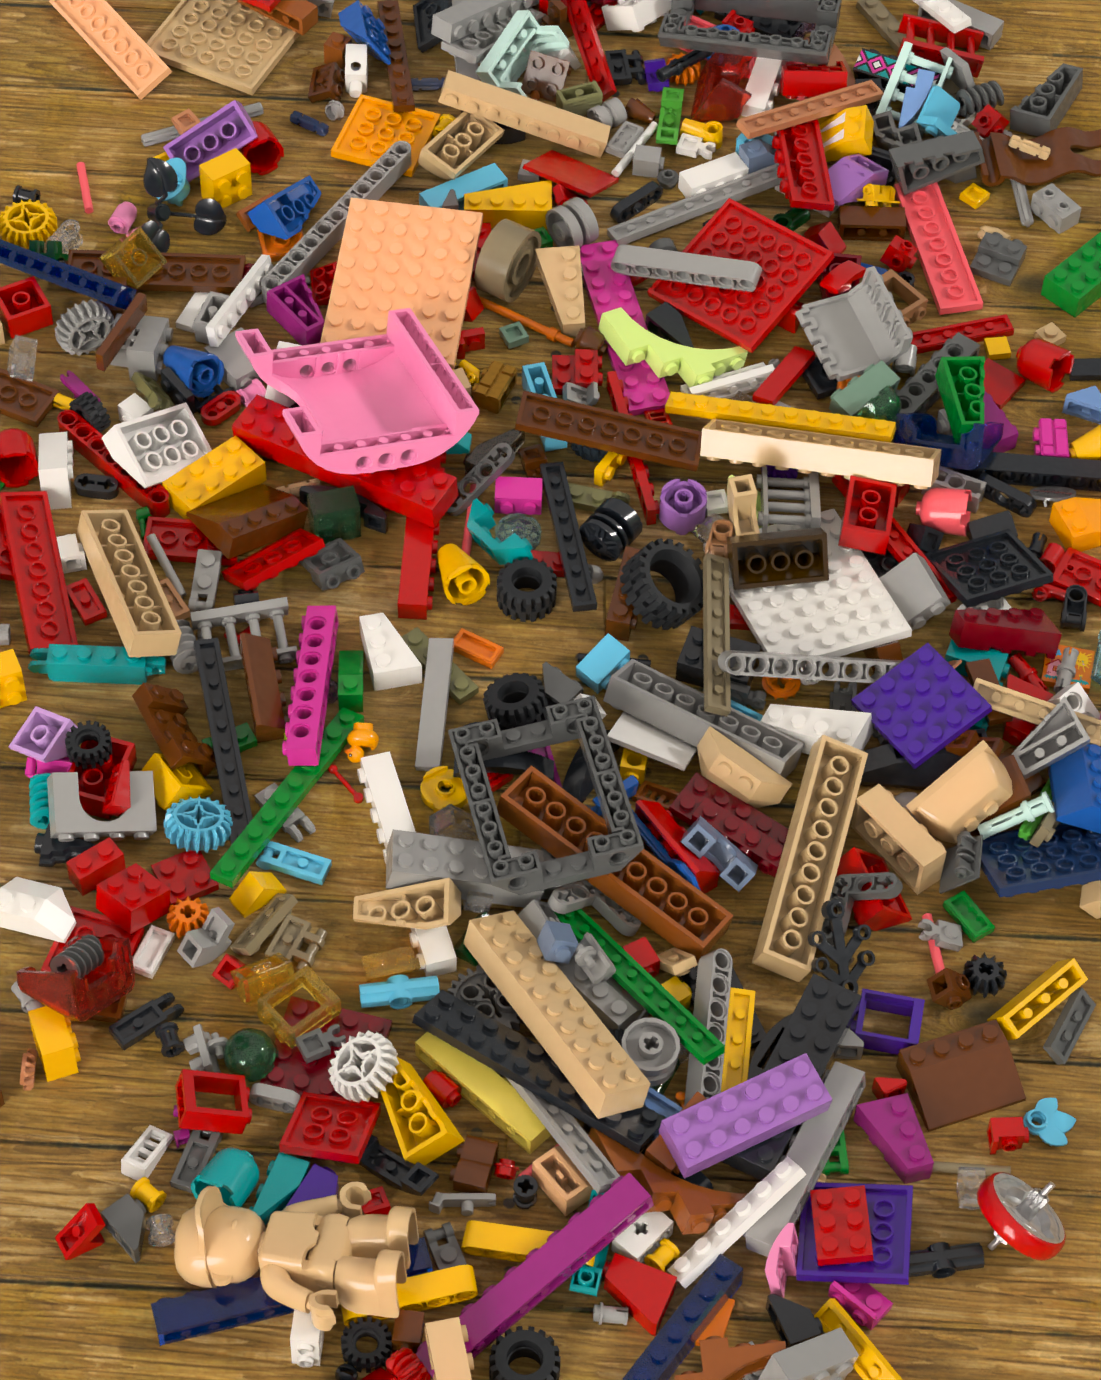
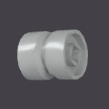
M613 97L603 102L602 106L596 105L588 109L587 118L609 125L612 128L623 124L625 120L627 121V113L623 103L618 98Z

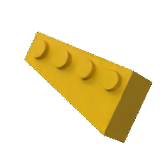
M396 1057L399 1062L395 1067L398 1073L391 1076L393 1083H388L385 1086L386 1091L381 1090L380 1092L404 1160L413 1164L419 1162L425 1166L465 1140L413 1066Z

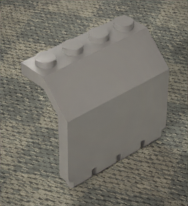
M875 266L866 268L862 282L849 292L804 304L801 310L795 313L811 345H815L813 349L819 361L824 363L823 368L830 380L837 378L838 382L855 376H861L869 365H876L881 360L888 366L908 351L913 340L912 330L904 322L901 310L897 309L892 293L888 292L884 285V279L877 272Z

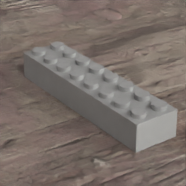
M631 659L610 677L603 700L611 704L613 708L623 710L634 718L643 720L653 725L656 729L665 731L675 736L678 740L685 741L697 747L705 732L711 726L784 778L797 767L805 744L732 707L727 717L704 711L703 693L634 659Z

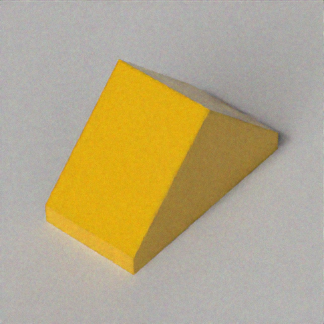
M249 871L233 892L229 901L243 918H246L267 905L277 893L285 894L286 889L272 872Z

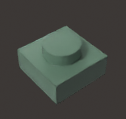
M520 321L499 328V335L508 349L529 343V335Z

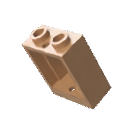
M892 269L882 274L884 285L888 292L893 291L909 304L908 307L901 310L907 327L916 320H921L926 314L928 299Z

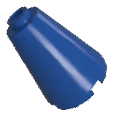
M177 345L168 347L164 352L163 363L165 366L169 367L196 397H206L214 392L213 388L216 384L220 385L224 375V364L215 354Z

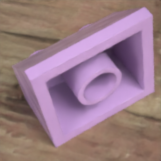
M35 706L8 747L11 750L48 763L68 757L65 745L66 734L68 731L71 732L70 728L73 725L76 728L78 727L68 718Z

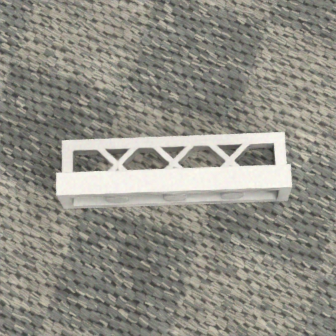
M764 362L723 373L720 376H713V380L693 387H688L687 384L681 385L680 391L686 394L729 399L756 391L775 368L773 364L765 365Z

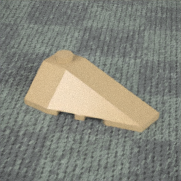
M449 877L355 896L353 920L356 922L424 930L451 925L461 915L462 893Z

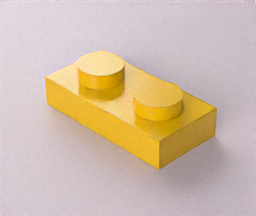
M608 451L595 467L594 484L603 487L607 480L610 481L613 478L618 466H622L625 463L627 456Z

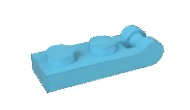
M273 841L266 845L263 849V855H260L256 861V865L263 870H275L319 885H323L332 866V860Z

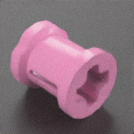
M255 378L249 386L236 392L241 397V403L247 407L256 395L265 397L266 389Z

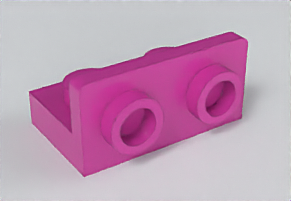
M833 1281L830 1284L828 1296L835 1298L851 1314L857 1324L866 1326L869 1330H872L892 1308L893 1303L868 1283Z

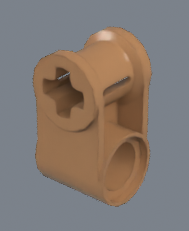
M719 519L713 522L709 539L706 542L704 556L706 553L728 559L727 537L733 536V524L731 521Z

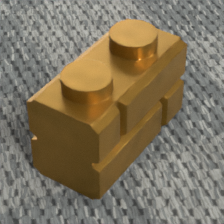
M495 360L492 361L489 368L485 367L481 374L480 383H475L471 392L476 406L484 410L487 409V411L495 414L499 413L517 383V369L507 364L505 366L503 363Z

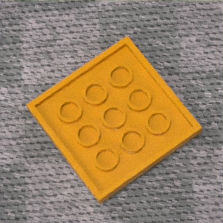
M360 94L331 149V157L371 167L395 142L406 141L411 145L412 163L403 175L413 177L419 165L418 160L421 149L431 141L433 128L440 123L441 114L415 108V112H393L392 102Z

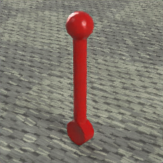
M335 764L328 767L329 773L334 774L354 796L355 803H362L364 800L363 794L357 793L338 772V767Z

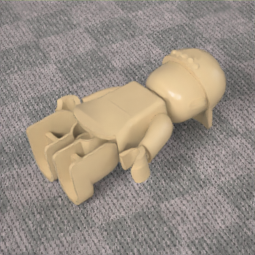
M350 1182L341 1188L340 1199H337L336 1194L286 1206L282 1211L273 1212L266 1229L261 1217L256 1212L247 1208L226 1205L223 1202L219 1188L207 1186L200 1192L195 1206L182 1214L176 1228L174 1245L175 1265L177 1272L185 1281L204 1288H217L218 1286H226L230 1283L244 1282L251 1278L260 1268V1281L265 1293L270 1298L287 1307L307 1314L311 1312L313 1325L322 1331H330L332 1326L336 1324V1317L331 1308H338V1304L357 1314L397 1318L400 1310L396 1283L403 1284L406 1282V1269H409L411 1265L409 1244L416 1245L419 1241L416 1210L414 1207L394 1206L388 1215H363L361 1206L367 1204L372 1199L371 1192L364 1183Z

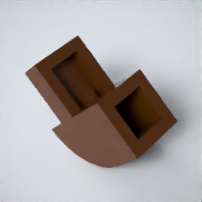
M548 0V15L542 17L543 24L545 26H559L566 38L574 36L567 15V6L561 0Z

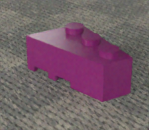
M304 274L268 290L266 310L302 346L320 343L325 323L317 303L312 298V292L305 282Z
M908 1093L856 1105L853 1121L858 1127H862L869 1136V1141L873 1146L876 1145L884 1155L885 1161L904 1184L931 1177L934 1162Z

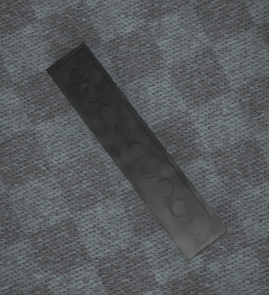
M441 990L414 1014L412 1023L637 1154L659 1133L661 1121L666 1119L644 1105L641 1108L598 1119L541 1045L536 1044L444 990Z

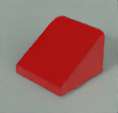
M225 954L212 973V976L233 990L252 969L235 956Z
M876 1077L873 1081L872 1092L877 1100L905 1094L907 1081L906 1079Z

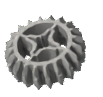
M92 299L88 302L83 300L81 304H74V307L71 309L67 308L65 314H60L61 319L56 321L57 326L54 328L56 340L61 348L71 355L76 354L80 356L83 352L88 354L89 351H95L96 348L101 346L114 324V316L110 309L99 300L95 302Z

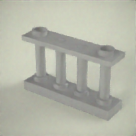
M767 466L762 467V473L757 474L756 488L761 489V511H758V525L762 526V533H767L768 524L804 525L805 528L809 529L820 528L821 507L818 472L812 471V473L808 474V477L803 479L767 477ZM768 487L803 488V491L771 490ZM768 499L801 500L804 503L768 502ZM769 511L804 513L805 516L769 514Z
M287 597L190 612L192 629L201 631L202 640L212 638L210 630L212 627H225L230 657L222 658L224 671L243 668L235 631L236 623H249L251 634L261 636L259 621L267 618L272 619L279 648L276 649L278 661L274 663L288 664L296 659L297 646L288 647L283 617L288 615L289 609Z

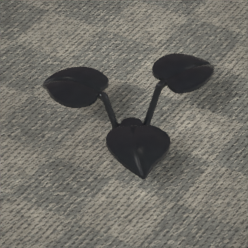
M147 158L143 177L144 188L152 197L161 198L155 200V203L147 208V216L152 221L145 222L139 230L136 245L137 252L166 253L168 251L170 237L165 230H162L163 224L160 221H166L170 216L195 218L194 229L202 235H213L223 229L227 217L221 205L214 199L205 198L200 200L195 207L196 214L171 212L168 205L162 204L168 197L167 192L174 191L177 188L178 177L173 167L167 162L158 158Z

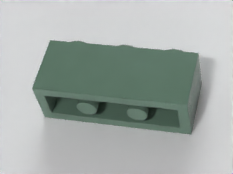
M882 360L876 365L871 364L865 369L864 374L860 377H853L844 389L841 390L839 388L831 395L828 409L834 414L862 417L897 390L900 378Z

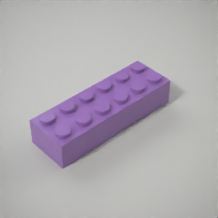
M807 1053L662 1120L659 1133L685 1179L828 1111L833 1099Z

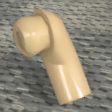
M986 225L979 228L980 231L977 233V237L981 240L986 232L991 234L998 232L1003 238L1011 239L1010 235L999 228Z

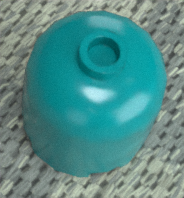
M233 1147L221 1149L191 1182V1191L197 1199L204 1188L215 1186L219 1188L223 1202L226 1205L242 1207L259 1182V1168L249 1152Z

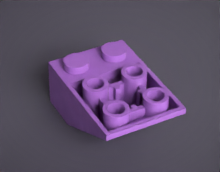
M861 154L843 157L828 169L835 205L842 206L845 203L858 202L857 198L863 199V187L866 184L886 186L889 170Z

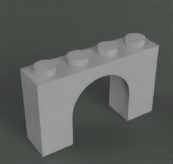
M130 771L131 807L116 820L107 822L95 820L83 810L79 799L78 772H52L47 778L51 838H58L60 842L73 841L74 838L83 837L84 841H97L99 837H110L113 841L123 840L127 836H134V840H146L157 831L153 771Z

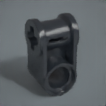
M1071 585L1067 588L1062 605L1060 629L1070 627L1084 632L1087 619V591L1084 587Z

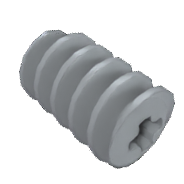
M183 619L176 620L181 630V637L176 655L170 656L174 670L182 674L198 671L194 650L196 637L193 635V629L190 627L189 621Z

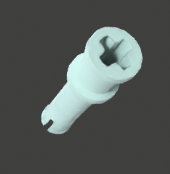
M1044 791L1042 796L1030 801L1024 800L1020 807L979 824L977 828L980 835H983L984 840L1023 821L1033 822L1036 817L1047 812L1053 813L1055 810L1048 794Z

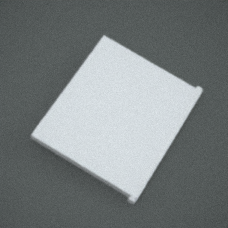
M625 711L607 735L612 743L685 771L697 752V747L685 741H680L675 736L658 730L653 725L643 720H638Z

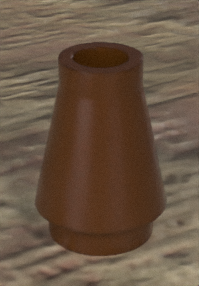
M631 98L625 107L628 118L648 124L654 121L657 113L653 112L638 98L636 100Z

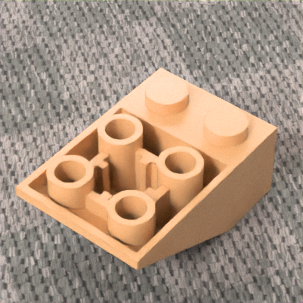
M560 1145L552 1148L532 1162V1177L536 1179L539 1187L564 1216H567L590 1200L591 1192L594 1188Z

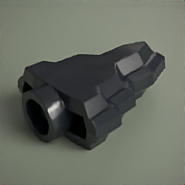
M49 823L45 834H37L34 851L40 854V867H53L56 863L66 864L67 861L96 844L91 841H84V838H74L73 841L60 842L58 838H51Z

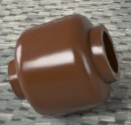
M589 326L584 330L580 329L573 342L575 349L598 350V355L601 356L608 344L604 343V335Z

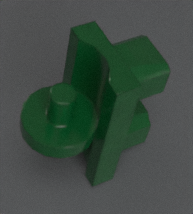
M30 240L29 252H22V259L39 260L38 263L34 264V269L38 270L41 276L47 277L51 274L52 270L56 269V265L52 261H68V254H62V241H47V253H44V241Z

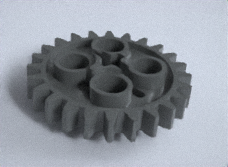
M477 965L476 972L468 968L467 976L459 973L458 981L452 980L451 988H448L447 992L473 1006L510 1029L519 1031L520 1023L525 1024L479 965Z

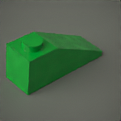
M364 650L339 651V711L342 707H345L354 712H363Z

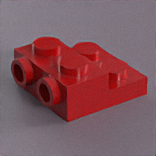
M575 349V355H552V385L556 395H563V386L566 382L588 388L593 381L597 382L598 386L603 385V372H598V369H602V356L598 355V350Z

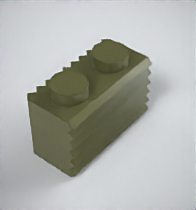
M594 80L593 82L589 81V83L585 82V84L581 83V85L577 84V86L573 85V87L569 86V88L565 87V89L556 91V107L580 116H587L588 109L596 105L602 106L603 93Z

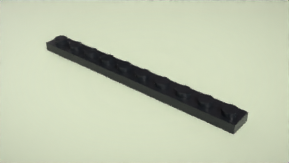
M219 639L195 640V656L223 805H226L225 810L230 811V817L233 825L230 826L231 835L229 838L232 845L253 818Z

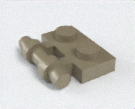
M287 914L264 953L265 959L289 968L292 961L298 962L299 964L295 971L300 975H304L307 969H310L314 964V957L318 950H322L325 944L324 939L328 933L326 930L319 928L317 933L313 934L310 932V922ZM303 942L309 944L306 952L299 950Z

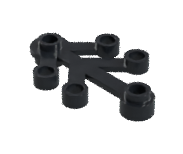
M836 899L828 900L823 903L821 913L826 920L831 921L834 947L826 941L825 934L822 931L811 932L808 935V943L812 947H817L837 964L838 974L829 967V961L825 957L814 958L811 966L814 972L821 973L829 981L844 988L847 983L849 990L858 993L857 980L866 966L873 965L875 955L869 950L859 952L857 963L850 972L848 962L861 942L870 938L871 929L865 924L856 926L853 930V936L845 946L841 920L845 912L844 905ZM834 906L837 907V914L833 911ZM861 928L865 932L863 937L860 935ZM815 935H818L819 937L818 943H816L814 940ZM865 954L868 956L867 963L864 961ZM819 961L823 963L822 969L818 967Z

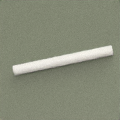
M652 121L612 170L611 173L614 177H619L634 158L636 144L644 145L658 127L656 122Z

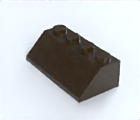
M822 528L727 537V555L734 590L829 580L827 533Z

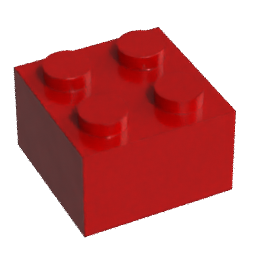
M34 276L0 287V320L11 339L53 325L51 305Z
M135 863L97 884L96 909L126 932L132 934L169 913L171 889Z

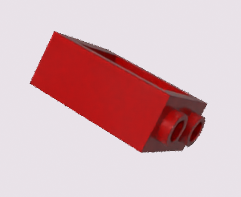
M182 1069L175 1086L179 1128L243 1134L246 1124H250L252 1119V1108H248L250 1089L246 1087L245 1076ZM195 1091L234 1095L236 1111L196 1107Z

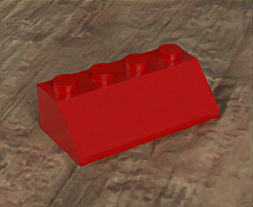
M636 801V815L668 852L670 858L682 861L695 875L699 888L704 894L718 886L719 869L712 861L710 862L704 856L699 858L681 843L686 829L676 823L672 813L668 809H664L659 802Z

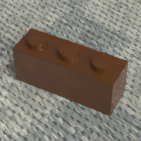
M839 206L838 234L842 240L892 241L896 235L904 239L906 231L905 207Z

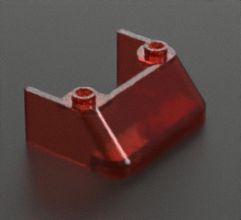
M714 52L700 72L690 118L697 122L732 121L734 118L737 119L742 113L743 106L752 95L738 85L742 79L745 80L750 73L748 67L753 57Z

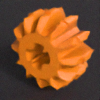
M680 52L679 55L672 54V57L668 58L666 65H668L672 59H679L680 57L686 54H683L682 52ZM700 62L683 70L681 75L672 76L669 78V81L671 83L676 82L677 86L683 84L686 87L687 83L693 85L700 77Z
M187 896L186 901H181L177 898L176 905H170L169 913L166 916L169 930L172 933H176L177 937L181 939L187 931L202 928L209 915L208 906L206 903L201 904L199 897L191 901L189 896Z

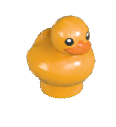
M353 724V730L347 736V742L351 745V748L344 751L347 753L349 761L352 763L361 762V758L364 757V751L361 747H369L371 750L377 747L379 737L373 731V724Z

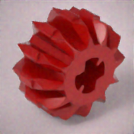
M403 1347L399 1351L396 1350L386 1360L387 1371L394 1375L397 1380H431L427 1368L409 1348Z

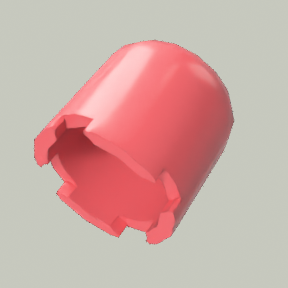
M931 488L925 492L922 501H917L916 515H920V522L924 526L944 534L966 537L967 523L970 522L971 511H967L968 501L972 502V492L968 489Z

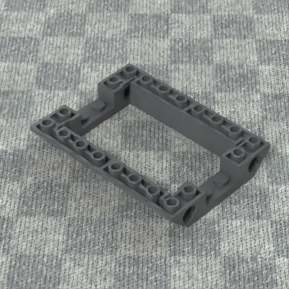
M672 0L671 11L669 14L665 13L658 32L660 46L828 65L839 24L842 0ZM733 9L737 15L816 23L815 30H811L810 40H803L800 37L786 38L780 35H761L757 32L742 33L738 30L725 31L714 27L699 28L689 24L694 10L730 13Z
M594 695L547 706V720L500 731L496 718L448 730L492 886L523 895L621 871L644 849ZM578 739L609 835L601 834L588 837V851L545 862L539 861L536 850L511 858L483 761Z

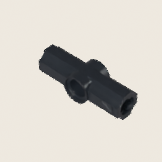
M938 1242L924 1250L910 1251L909 1277L932 1274L934 1278H946L955 1274L956 1271L984 1268L983 1248L980 1242L950 1246L946 1242Z

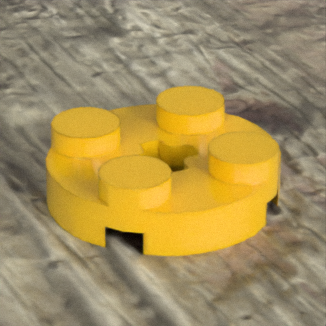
M438 766L430 769L424 775L420 786V795L423 802L438 815L456 811L468 803L462 779L453 777L454 770L448 769V766ZM442 786L451 788L449 792L441 791Z

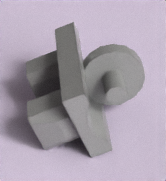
M587 932L578 944L573 956L576 963L582 967L592 983L598 985L602 980H608L616 972V968L593 935Z
M201 1024L193 1026L194 1034L183 1039L184 1046L190 1055L200 1052L199 1057L189 1061L191 1070L221 1073L217 1059L224 1058V1051L230 1046L228 1039L219 1037L217 1032L211 1035L209 1032H204Z

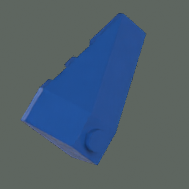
M309 175L264 200L247 214L259 232L287 240L302 230L303 223L308 219L309 212L314 208L322 193Z

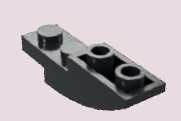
M610 742L614 753L620 748V745ZM580 746L569 765L562 788L583 803L594 789Z

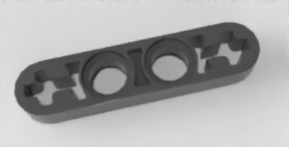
M499 443L494 446L457 484L458 494L461 492L465 499L463 500L458 495L454 501L458 505L455 508L450 506L447 510L449 515L458 516L462 514L472 504L473 500L478 498L512 464L515 459V452L509 444ZM502 451L507 454L505 458L500 456ZM493 459L499 464L498 466L493 463ZM491 466L493 468L489 476L481 475L484 467ZM475 483V490L471 493H466V485Z

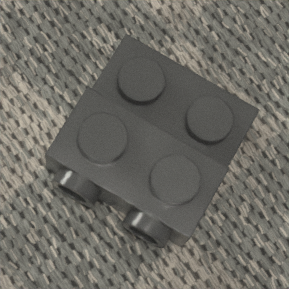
M986 232L978 246V252L970 265L971 272L974 275L1010 287L1025 259L1027 246L1021 240L1003 238L998 232H993L992 234Z
M341 538L325 544L326 547L319 550L316 555L306 557L300 561V564L311 574L312 581L322 591L334 589L346 580L357 579L361 573L365 572L361 556Z

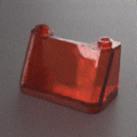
M75 936L70 939L63 947V951L83 936ZM97 937L104 952V962L83 978L76 977L78 976L77 970L46 972L36 971L33 967H24L16 972L17 984L24 994L72 1021L84 1022L132 991L135 985V972L129 938Z

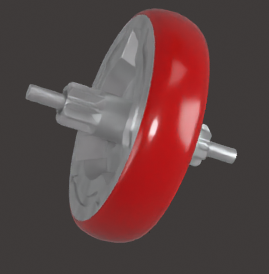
M997 1172L987 1176L977 1190V1201L984 1217L994 1229V1236H996L988 1245V1248L994 1250L999 1243H1008L1020 1253L1035 1260L1043 1261L1055 1257L1062 1250L1066 1239L1065 1230L1059 1217L1048 1204L1049 1198L1047 1194L1055 1187V1184L1050 1181L1041 1190L1040 1188L1033 1189L1024 1181L1007 1173Z

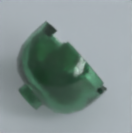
M888 385L878 392L880 395H877L875 398L872 397L856 416L897 423L899 421L897 416L901 412L902 406L900 397Z
M243 1028L229 1037L224 1047L223 1058L230 1074L244 1075L245 1080H248V1082H255L264 1078L273 1070L275 1066L273 1062L275 1057L278 1058L279 1053L274 1041L264 1031L255 1028Z

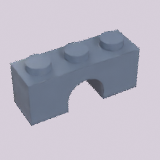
M700 816L684 833L681 843L699 858L704 856L712 861L720 871L719 876L738 892L756 874L758 865L703 817Z

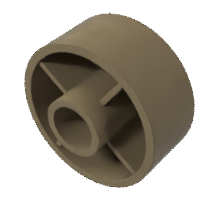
M509 219L501 220L492 229L481 248L475 269L474 279L476 288L506 302L515 301L527 287L537 266L535 249L541 248L540 233Z

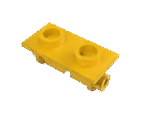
M866 184L863 187V199L857 198V201H865V206L891 207L892 203L900 204V201H894L896 190L890 185Z

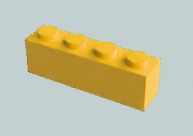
M1075 958L1057 961L988 1018L987 1021L996 1019L1007 1040L1018 1039L1085 983L1088 978Z

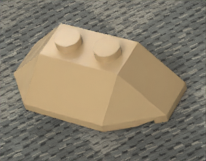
M711 726L697 745L701 775L754 808L779 804L792 785L790 781Z

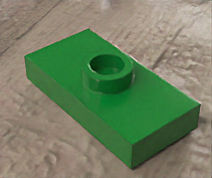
M964 890L943 902L944 909L958 925H961V929L973 943L994 932L995 926Z

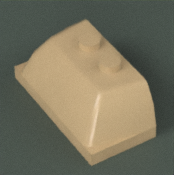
M464 111L421 149L418 160L419 166L441 179L454 180L499 140L505 130L491 120Z
M982 740L909 802L906 807L920 824L926 827L928 833L941 841L955 844L958 842L957 836L961 831H974L979 826V823L989 815L994 814L999 806L1012 796V780L1005 766L988 744Z

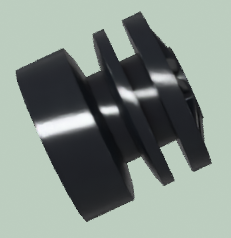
M607 498L594 511V514H591L580 526L579 530L582 542L586 548L598 558L611 562L616 561L624 552L625 547L630 545L640 535L643 525L640 517L631 506L620 499Z

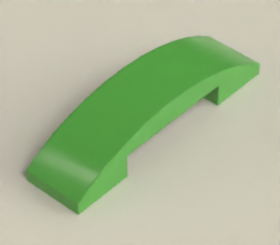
M663 87L656 143L677 145L684 89Z

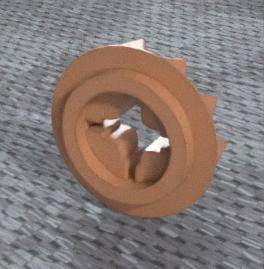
M28 1048L27 1053H23L20 1085H23V1091H30L34 1087L38 1057L36 1049Z

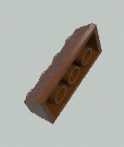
M241 633V657L257 743L285 739V724L289 722L288 715H283L282 707L286 706L284 692H279L278 684H282L280 669L275 670L274 662L278 661L276 646L271 647L269 638Z

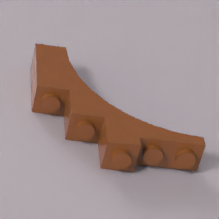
M593 1127L591 1128L589 1133L590 1139L618 1174L624 1177L630 1172L651 1195L654 1206L647 1212L670 1211L682 1235L707 1233L710 1224H715L718 1220L722 1219L738 1201L748 1194L716 1191L692 1184L657 1166L641 1152L637 1154Z
M710 1336L705 1340H699L703 1372L685 1371L681 1375H675V1380H741L747 1374L764 1369L772 1354L786 1349V1342L767 1340L763 1344L751 1345L749 1343H740L735 1347H729L728 1337Z

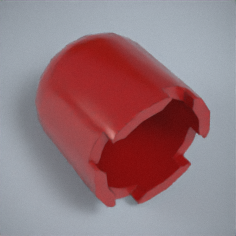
M252 121L258 138L238 151L250 162L251 172L258 173L259 175L269 174L278 168L277 163L281 157H284V148L266 124L260 121Z
M1035 338L1029 340L1018 349L1016 367L1022 377L1054 393L1064 385L1061 381L1065 374L1071 373L1074 355L1070 354L1071 351L1046 340Z
M18 428L5 429L0 432V481L10 488L27 486L29 480L39 475L38 457L33 439L27 432Z

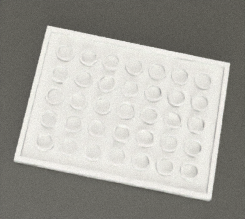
M834 508L821 512L820 528L827 533L828 581L734 590L729 568V595L758 644L761 645L763 652L840 657L911 637L912 635L911 627L862 551L838 546L842 520ZM774 524L768 526L767 533L809 528H805L804 525ZM706 543L703 544V551H704V553H705ZM781 659L775 664L776 671L782 668L783 662ZM805 661L799 664V668L806 666Z

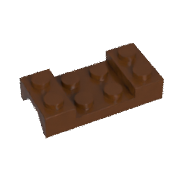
M143 682L132 697L170 769L175 770L192 762L197 764L203 776H207L216 766L214 751L208 744L198 743L197 737L192 733L187 719L183 716L189 709L184 701L183 694L177 689Z

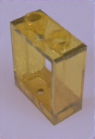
M308 965L257 1000V1015L264 1025L269 1024L274 1030L277 1039L282 1043L286 1042L291 1049L296 1046V1037L319 1027L321 1028L341 1013V999ZM303 987L318 1002L320 1007L291 1027L273 1007Z

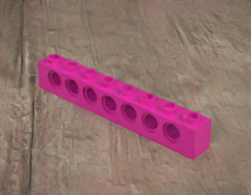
M336 605L307 606L306 616H302L303 633H299V647H301V650L296 652L298 668H294L293 678L295 686H291V700L293 703L288 705L290 722L285 724L287 741H283L282 744L283 756H287L289 766H319L339 625Z

